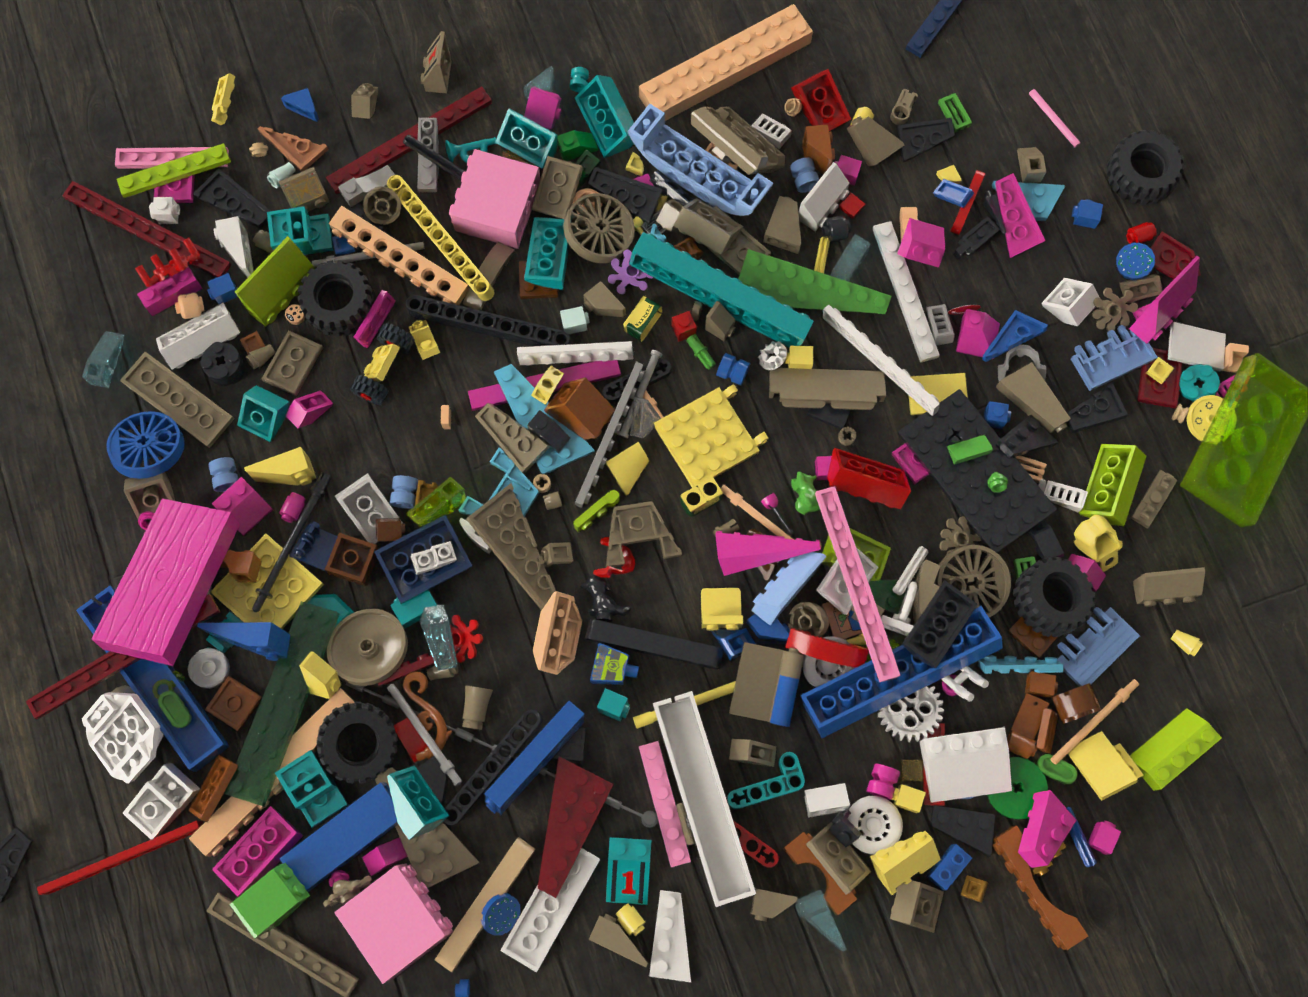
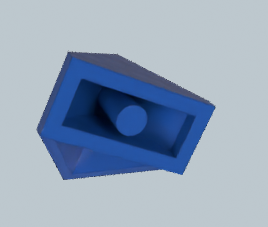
M746 628L742 630L719 629L711 631L730 661L742 654L744 642L756 644Z

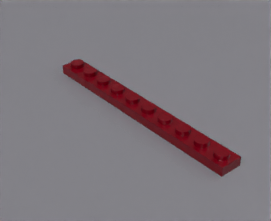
M481 86L428 118H437L439 135L492 104V100ZM418 124L327 176L326 179L336 195L340 193L338 187L353 177L356 179L369 175L412 151L413 149L405 145L403 140L406 135H410L418 140Z
M74 181L70 183L62 195L66 200L168 253L176 248L180 256L185 255L187 257L191 255L183 242L185 239ZM194 244L200 254V258L191 265L216 278L226 274L231 266L229 261Z
M210 594L206 595L191 629L198 626V623H203L220 613ZM110 651L26 700V703L34 719L38 720L141 658Z

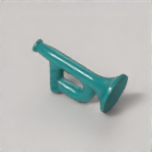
M493 137L462 145H455L446 140L445 146L450 162H453L454 158L460 153L461 159L467 163L469 158L467 152L469 150L480 148V151L488 152L487 146L497 143H495L496 138Z

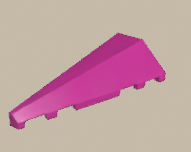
M716 531L718 560L724 576L821 550L822 547L820 540L805 541L802 538L794 540L785 539L782 536L760 534L749 536L740 535L737 532L727 534L722 533V531Z

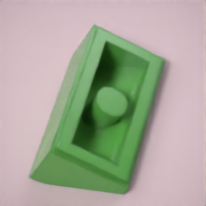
M985 435L947 446L954 465L990 454L993 451Z

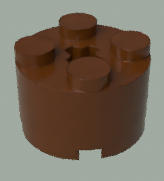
M1090 683L1052 697L1063 724L1101 710Z

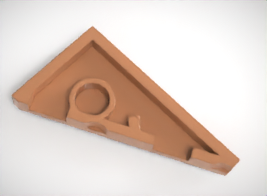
M260 126L258 128L259 132L301 172L309 168L328 151V147L325 144L318 145L308 139H300L298 136L288 133L274 132L273 129L267 127L263 128Z

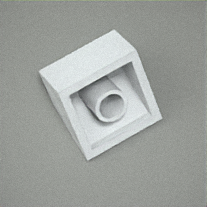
M1064 278L1041 304L1063 323L1078 326L1094 309L1093 300L1099 297L1091 283Z

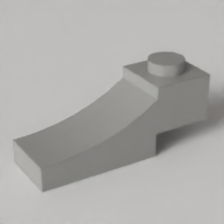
M386 165L369 175L356 179L353 177L338 188L349 206L352 207L364 200L365 195L371 189L377 186L388 187V179L395 174Z

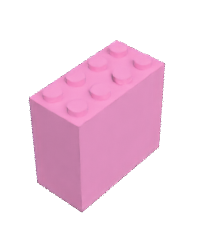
M474 149L473 154L469 156L467 161V171H464L462 174L461 187L456 190V201L450 206L449 215H451V223H453L454 229L457 232L496 243L500 242L506 246L518 249L539 186V167Z
M406 863L394 866L334 912L382 984L397 977L453 933L451 921L447 917L442 916L439 911L441 908L437 901L431 900L427 894L429 890L423 882L419 883L415 877L417 875L415 869Z

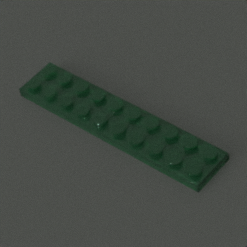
M301 601L289 630L290 641L287 658H278L237 760L236 764L238 767L224 794L265 807L276 779L275 772L280 769L309 694V686L305 682L299 665L310 652L316 653L323 659L340 615L338 612Z

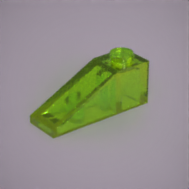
M449 477L406 514L420 527L457 509L466 499L464 488L452 477Z

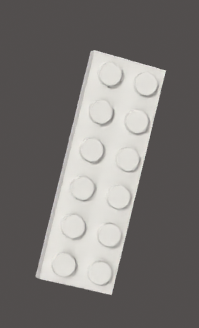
M581 849L557 898L539 890L537 885L500 951L537 972L600 859Z

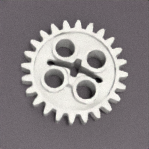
M926 686L914 692L916 698L909 699L906 696L902 700L900 699L880 709L882 711L878 713V717L884 718L881 721V725H888L885 730L886 732L891 729L893 730L892 737L899 734L900 741L906 736L908 742L911 741L912 737H915V740L919 742L920 735L924 739L927 738V732L933 735L934 729L932 727L938 729L939 724L936 721H942L943 719L942 716L938 715L944 712L943 708H939L943 701L937 700L940 693L933 694L935 687L928 688ZM897 704L901 707V711L894 712L890 706ZM907 706H908L909 708L914 707V711L910 710V711L908 712V711L906 710V709H907ZM926 706L929 708L930 713L924 714L919 708ZM905 720H913L915 726L908 727L905 724Z

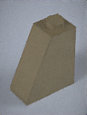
M869 116L855 118L851 121L852 125L847 128L868 166L878 164L904 146L901 140Z
M779 196L763 242L799 254L801 235L797 202L790 197Z

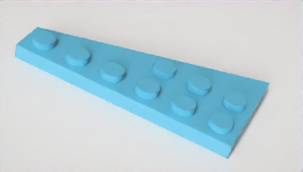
M512 364L494 371L514 417L519 424L528 429V423L541 410L554 420L571 438L559 453L550 447L536 461L541 474L550 473L595 452L583 438L544 411L549 402L545 405L531 396L535 388Z

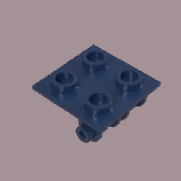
M313 522L307 525L289 557L326 571L325 567L338 536L321 530L319 528L320 525L317 522Z

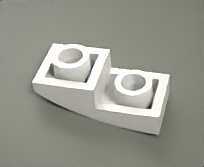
M461 518L459 522L467 536L479 548L490 554L491 549L478 536V533L469 522Z
M451 541L411 554L417 575L440 568L457 560Z

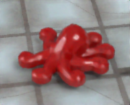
M453 615L452 623L457 627H452L451 624L444 626L445 633L451 634L444 639V645L447 647L453 646L448 649L449 658L456 657L458 662H464L465 654L467 653L468 658L474 659L477 655L474 643L480 644L483 641L482 634H472L479 626L478 621L470 620L467 627L461 621L459 615Z

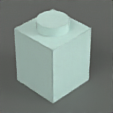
M582 306L560 311L563 329L568 334L587 330L586 324L590 323L588 313L583 311Z

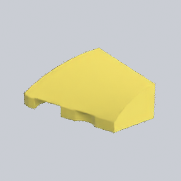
M639 442L606 462L607 467L626 496L630 494V490L639 479L643 469L647 466L649 459Z

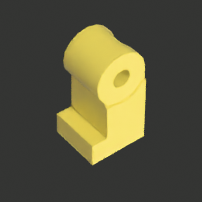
M550 366L536 385L531 396L546 405L564 373Z

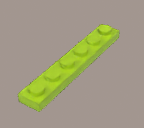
M223 143L117 178V182L122 196L126 198L231 163V160Z

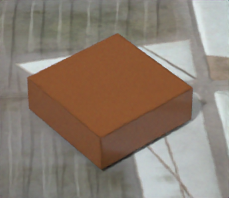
M257 331L240 339L247 354L248 352L265 347Z

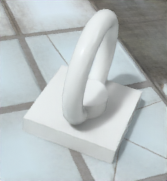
M916 582L909 584L898 614H894L893 618L884 615L880 617L884 628L905 636L909 634L913 625H910L911 619L908 618L917 592L918 585Z

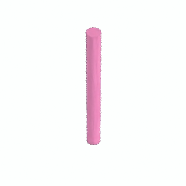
M1033 89L1029 95L1075 148L1080 145V141L1038 92Z

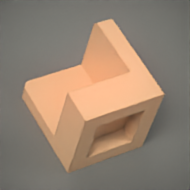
M1229 343L1225 347L1224 369L1222 371L1242 372L1243 357L1249 353V346Z

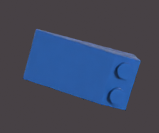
M272 622L198 623V628L215 638L262 655L268 660L277 661L278 658H287L290 634Z

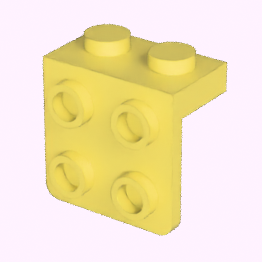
M739 588L702 589V628H706L709 631L719 630L718 628H727V630L742 628L743 615H741V591Z

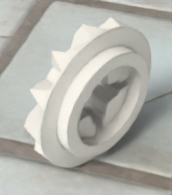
M772 341L770 345L765 344L766 348L760 350L761 355L758 357L760 360L759 364L766 370L777 369L784 363L787 357L786 347L779 341L777 343ZM775 353L776 356L769 357V354Z

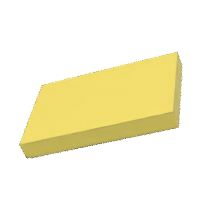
M965 373L911 376L915 382H920L923 385L925 391L933 394L939 403L959 389L967 397ZM909 396L910 415H922L927 412Z
M1102 731L1079 742L1068 753L1101 801L1137 783L1138 779Z

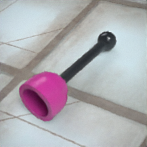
M775 493L764 498L761 501L767 509H773L785 526L787 534L790 537L794 536L795 531L789 527L777 509L778 499Z

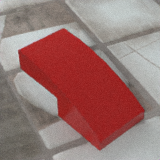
M406 718L394 725L410 757L416 763L418 761L416 754L424 751L428 746L410 720Z

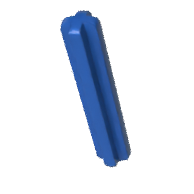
M1067 807V810H1068V811L1074 816V818L1076 819V817H1075V815H1074V813H1073L1072 808H1071V807ZM1076 819L1069 833L1086 867L1094 866L1097 863Z

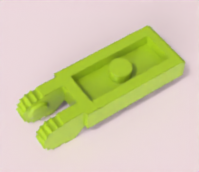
M615 490L610 491V493L608 492L574 521V528L578 533L582 529L584 531L593 524L591 521L596 517L601 518L607 512L608 507H615L620 500L619 493Z

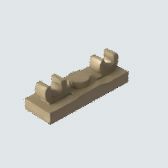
M1160 470L1130 518L1145 528H1149L1176 484L1177 479L1171 474Z

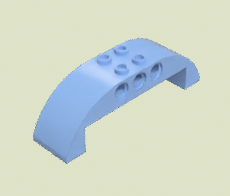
M652 104L646 107L628 130V134L635 146L657 170L713 207L717 206L726 213L739 216L751 214L773 185V182L759 173L756 174L753 180H750L665 125V113Z

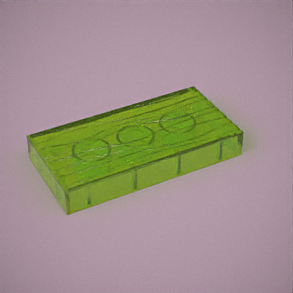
M1259 353L1245 357L1180 486L1238 526L1255 525L1307 420L1308 387Z

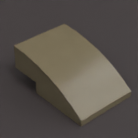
M928 560L921 564L915 578V582L918 585L912 605L915 623L940 587L934 584L940 565Z

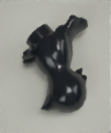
M593 574L580 586L593 597V609H589L588 613L590 616H596V620L610 622L612 621V616L621 615L625 617L631 611L630 606L621 607L606 594V591H611V589L609 588L610 584L603 577Z

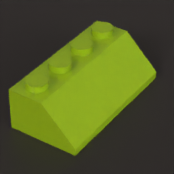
M1101 444L1086 489L1088 494L1084 506L1079 512L1080 515L1088 518L1100 515L1106 518L1110 525H1125L1146 459V455L1136 445Z
M1186 708L1134 751L1130 757L1144 776L1142 778L1153 791L1160 790L1222 738L1206 720Z

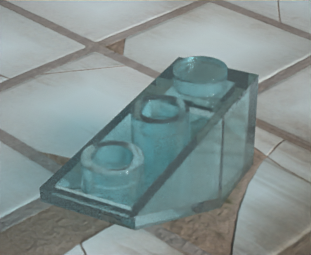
M105 331L87 359L82 375L90 385L109 388L124 340V334Z

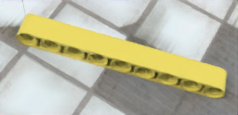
M399 175L391 176L387 181V186L397 193L404 208L475 294L483 301L492 299L494 289L402 177ZM476 274L474 278L470 279L471 275ZM487 287L485 291L480 292L482 288Z

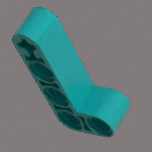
M792 752L784 753L778 762L782 776L731 791L726 799L728 806L731 809L737 810L802 789L805 779L798 757ZM785 757L793 759L794 764L792 767H786L783 764ZM792 776L800 780L798 787L790 785L789 780ZM776 782L780 785L779 793H773L770 790L771 783ZM751 789H759L761 797L753 799L750 795ZM743 791H746V798L749 801L748 803H746V799L740 800L739 805H736L735 802H731V799L734 797V794H736L737 797H741L745 795Z

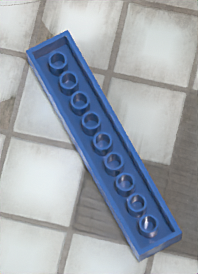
M982 606L974 609L937 668L917 660L901 645L892 650L901 675L900 677L880 683L871 660L802 694L803 705L821 738H824L1002 649V636Z

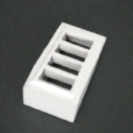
M763 113L752 124V127L779 149L791 136L792 130ZM762 121L766 122L762 127L758 126ZM768 125L771 126L768 130H765Z
M1049 480L1044 492L1052 503L1076 512L1082 510L1088 494L1087 491ZM1052 488H1055L1054 495L1050 496ZM1063 491L1061 499L1058 498L1059 492ZM1068 493L1071 494L1069 501L1066 500ZM1075 497H1079L1077 503H1074Z

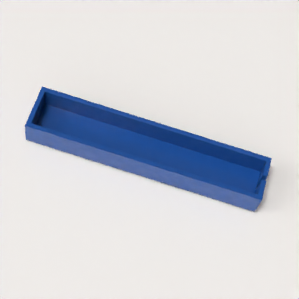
M112 586L107 587L95 596L98 601L104 604L100 605L91 599L76 610L93 635L116 591ZM140 659L120 671L131 689L140 697L159 723L161 731L189 770L197 772L230 747L173 666ZM174 691L180 696L192 715L191 723L187 727L176 728L169 722L158 704V699L163 692Z

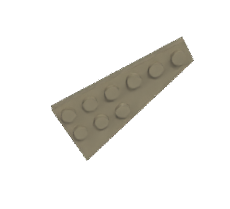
M510 483L467 517L466 520L542 610L556 590L550 575L546 572L543 558L539 555L536 541L526 518L522 514L521 505L515 497L512 483Z
M392 767L383 774H378L375 779L377 785L380 782H386L389 786L387 776L397 771ZM443 822L433 831L410 840L403 833L399 824L395 826L410 863L417 873L416 877L419 883L423 882L427 888L480 863Z

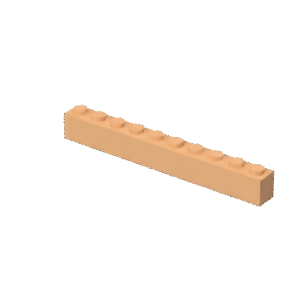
M340 688L210 817L208 823L205 822L189 838L190 841L205 856L218 855L223 850V845L228 840H233L239 834L238 830L243 825L249 824L254 819L253 815L258 810L264 809L269 804V799L284 789L275 772L310 750L315 754L318 751V730L324 722L323 719L327 715L329 716L336 707L340 708L345 703L352 704L355 701Z

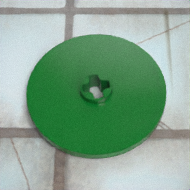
M1011 757L1009 758L1011 785L1019 783L1021 792L1014 793V787L1012 786V791L988 794L987 797L993 808L1001 815L1011 819L1029 818L1028 813L1033 808V794L1048 791L1047 780L1039 767L1030 760Z

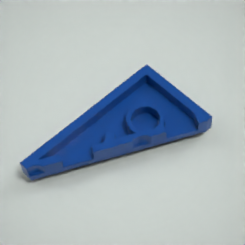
M1015 310L983 354L982 360L987 362L1046 332L1048 325Z

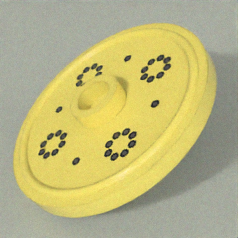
M1203 396L1195 400L1189 407L1187 413L1188 428L1192 435L1202 442H1221L1228 438L1235 428V412L1232 406L1219 396Z

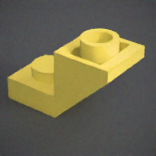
M426 320L416 321L412 326H409L422 360L440 353Z

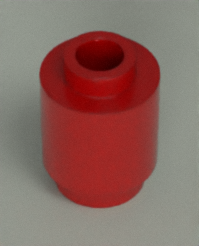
M1144 222L1131 227L1126 234L1127 241L1131 244L1152 240L1156 236V228L1151 222Z

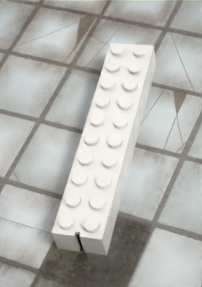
M691 691L675 696V703H672L671 698L653 703V707L715 907L755 895L756 892L694 695Z

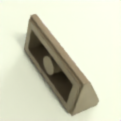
M1156 274L1148 275L1143 279L1120 283L1123 296L1126 290L1133 292V298L1126 303L1160 295L1162 292L1160 276Z
M679 803L676 805L686 845L696 844L684 804Z

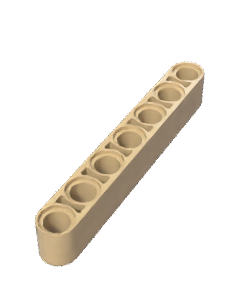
M520 837L516 839L435 958L436 962L450 972L456 969L483 929L481 919L484 906L493 896L508 892L536 849Z

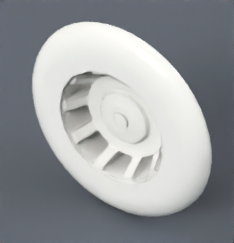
M866 796L857 800L850 807L849 811L851 814L847 819L864 833L863 836L861 834L859 839L852 843L856 848L868 854H876L877 851L894 846L899 841L902 835L903 822L900 812L892 802L880 796ZM872 809V813H868L867 810ZM887 823H889V829H886ZM884 832L887 833L885 837L882 836ZM879 837L880 841H875V838Z

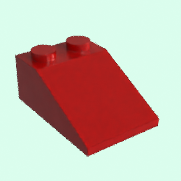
M829 69L823 70L791 87L795 98L801 101V109L812 126L828 125L830 131L851 120Z

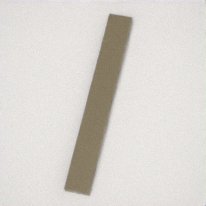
M217 893L206 912L344 997L351 995L360 980L359 978L276 927L254 939L230 906L233 900L221 893Z

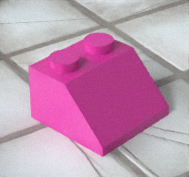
M909 218L897 254L907 259L939 267L945 251L944 228Z
M242 477L212 503L217 510L231 512L240 523L238 531L243 536L273 510Z

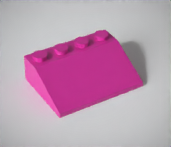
M1198 256L1182 270L1129 328L1146 344L1152 338L1156 340L1163 333L1161 328L1163 327L1166 330L1173 322L1172 316L1176 319L1183 311L1181 307L1186 308L1193 301L1191 296L1196 292L1200 261Z

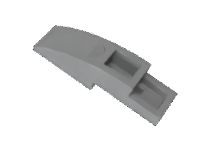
M418 118V141L439 154L437 118ZM418 153V192H437L439 166Z

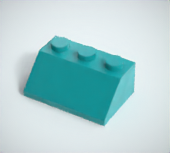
M509 108L495 143L538 167L544 168L547 156L554 158L557 151V134Z

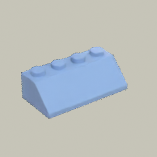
M810 552L790 558L787 562L789 566L787 568L782 567L776 574L778 577L776 581L771 580L764 588L767 591L764 594L759 593L754 599L755 606L751 611L771 625L816 573L826 555Z

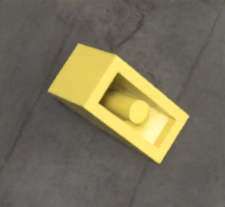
M310 652L299 665L309 692L313 695L331 699L341 686L338 674L335 669L316 653Z

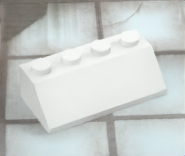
M223 302L202 313L201 316L193 318L156 338L160 353L170 368L174 369L183 367L192 358L197 359L201 357L203 352L214 342L222 343L226 340L234 339L240 331Z

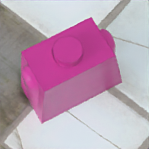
M535 86L531 87L524 116L548 130H552L556 119L559 120L561 115V109H559L560 96Z

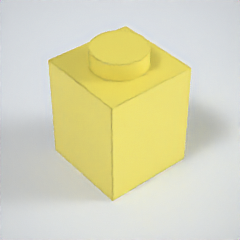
M790 346L785 359V364H788V368L812 369L813 346Z
M901 784L898 788H895L892 798L894 800L893 804L896 807L919 813L926 792Z

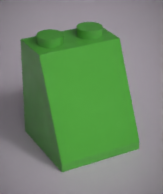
M283 863L270 870L235 899L230 906L255 939L279 926L310 895L304 885L294 875L292 869L286 863Z

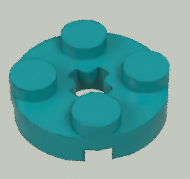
M1209 365L1191 366L1182 372L1179 390L1183 397L1192 402L1203 396L1215 395L1220 386L1219 376ZM1196 380L1204 382L1202 388L1194 386Z

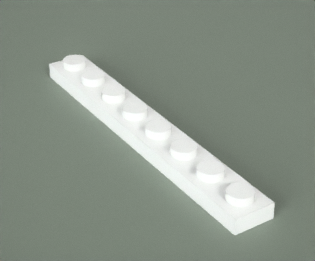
M889 221L873 226V232L920 363L939 357V352L905 258L897 254L900 244L892 222Z
M830 305L823 309V319L929 414L933 416L938 412L940 405L938 399L933 394L925 391L920 382H915L905 369L897 366L893 358L887 357L878 345L871 343L865 333H860L850 320L844 319L838 309H833Z

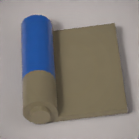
M744 642L729 714L790 727L804 655L793 648L785 651Z

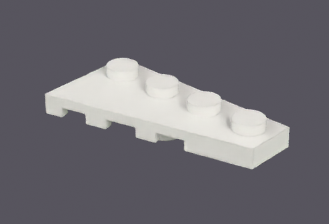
M660 890L649 976L691 982L681 893Z

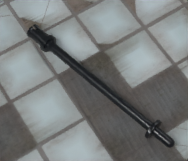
M321 472L315 485L311 487V497L262 589L257 588L255 590L259 596L252 607L253 612L257 613L260 611L266 598L272 599L273 596L269 592L319 498L325 496V490L332 479L329 474Z

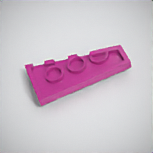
M1014 173L996 181L995 185L1011 258L1044 242L1045 239Z

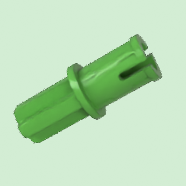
M694 334L687 338L686 342L694 351V356L700 359L705 368L709 370L714 367L715 361L707 352L708 348L701 343L697 335Z

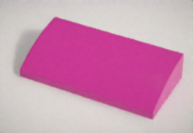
M270 806L212 870L239 897L281 861L280 858L288 853L303 835L277 810Z

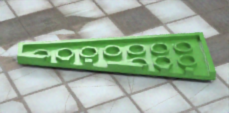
M750 249L747 251L738 278L742 284L754 287L759 290V293L765 296H772L777 302L782 305H789L792 308L823 310L826 306L830 305L833 309L836 308L839 311L886 314L891 299L890 295Z

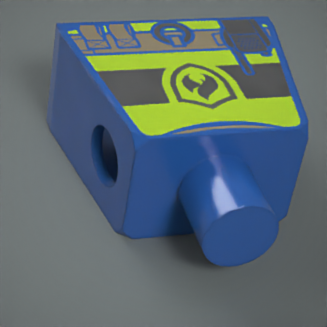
M599 643L590 682L593 684L623 685L625 676L637 678L639 666L628 664V654Z

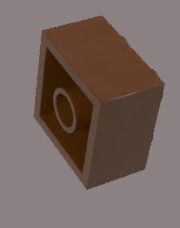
M339 533L325 570L329 575L367 586L377 560L374 551L379 548L375 544Z

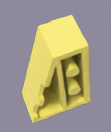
M926 831L918 832L913 837L904 841H898L894 846L879 850L876 854L870 856L877 877L891 895L897 892L896 888L902 883L906 885L910 883L913 875L918 872L920 874L924 873L941 860L933 838Z

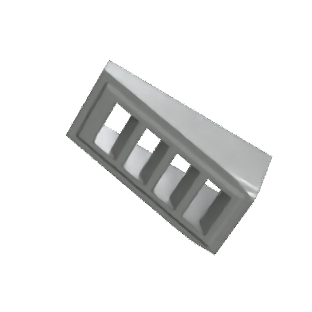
M946 305L927 307L929 324L936 346L952 343L954 332ZM938 313H942V314H943V315L933 316V314H938Z

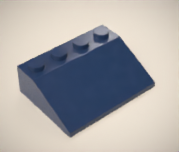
M446 515L374 551L401 604L473 567ZM451 541L457 559L455 562L425 573L416 574L411 554Z

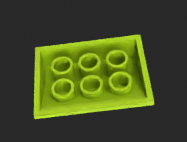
M287 236L240 285L235 293L249 314L266 327L269 323L275 321L278 313L286 309L295 296L299 295V286L303 285L301 280L304 276L308 277V271L311 268L313 270L315 268L291 238Z

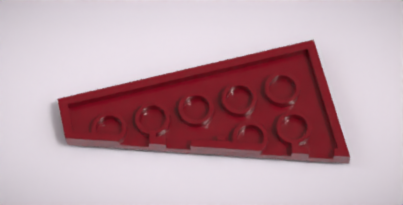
M560 756L558 758L538 882L539 890L557 898L614 785Z

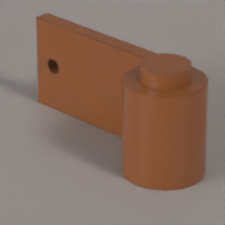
M1028 693L1025 694L1007 737L1010 752L1026 759L1035 755L1037 748L1034 739L1041 724L1043 710L1048 708V702Z

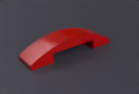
M792 627L786 643V648L797 649L801 654L855 668L866 663L869 653L868 648L811 635L810 632Z

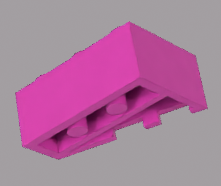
M1051 790L1033 794L1034 804L1032 810L1028 813L1029 823L1027 828H1024L1018 853L1031 868L1049 865L1076 822L1074 816Z

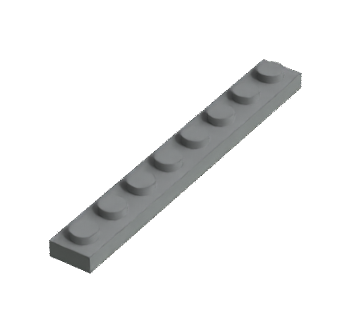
M636 362L575 501L576 506L582 508L583 504H588L592 494L589 493L591 486L595 487L599 476L596 474L599 468L603 469L607 460L604 457L606 451H611L615 442L612 440L614 433H619L622 423L619 421L622 416H626L629 410L628 400L629 398H634L637 388H634L637 381L641 382L645 371H642L643 364Z

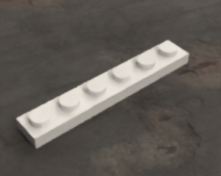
M632 341L517 347V355L520 365L633 359Z

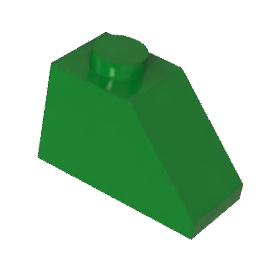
M573 130L557 136L558 149L564 161L581 157L585 150H588L590 153L598 151L592 133Z

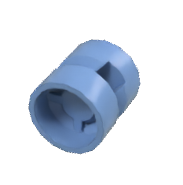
M801 158L790 165L798 192L811 191L819 181L818 174L814 172L816 168L812 158Z
M224 457L209 462L210 475H214L212 478L214 491L225 492L238 480V475L234 473L236 466L233 458Z
M394 476L392 481L394 492L390 496V505L405 509L414 508L416 500L414 493L417 492L418 479L410 476Z

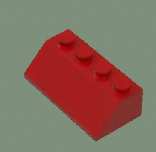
M837 448L833 449L827 476L830 487L835 486L836 491H844L854 497L860 496L873 503L879 502L889 508L901 509L911 492L904 470Z

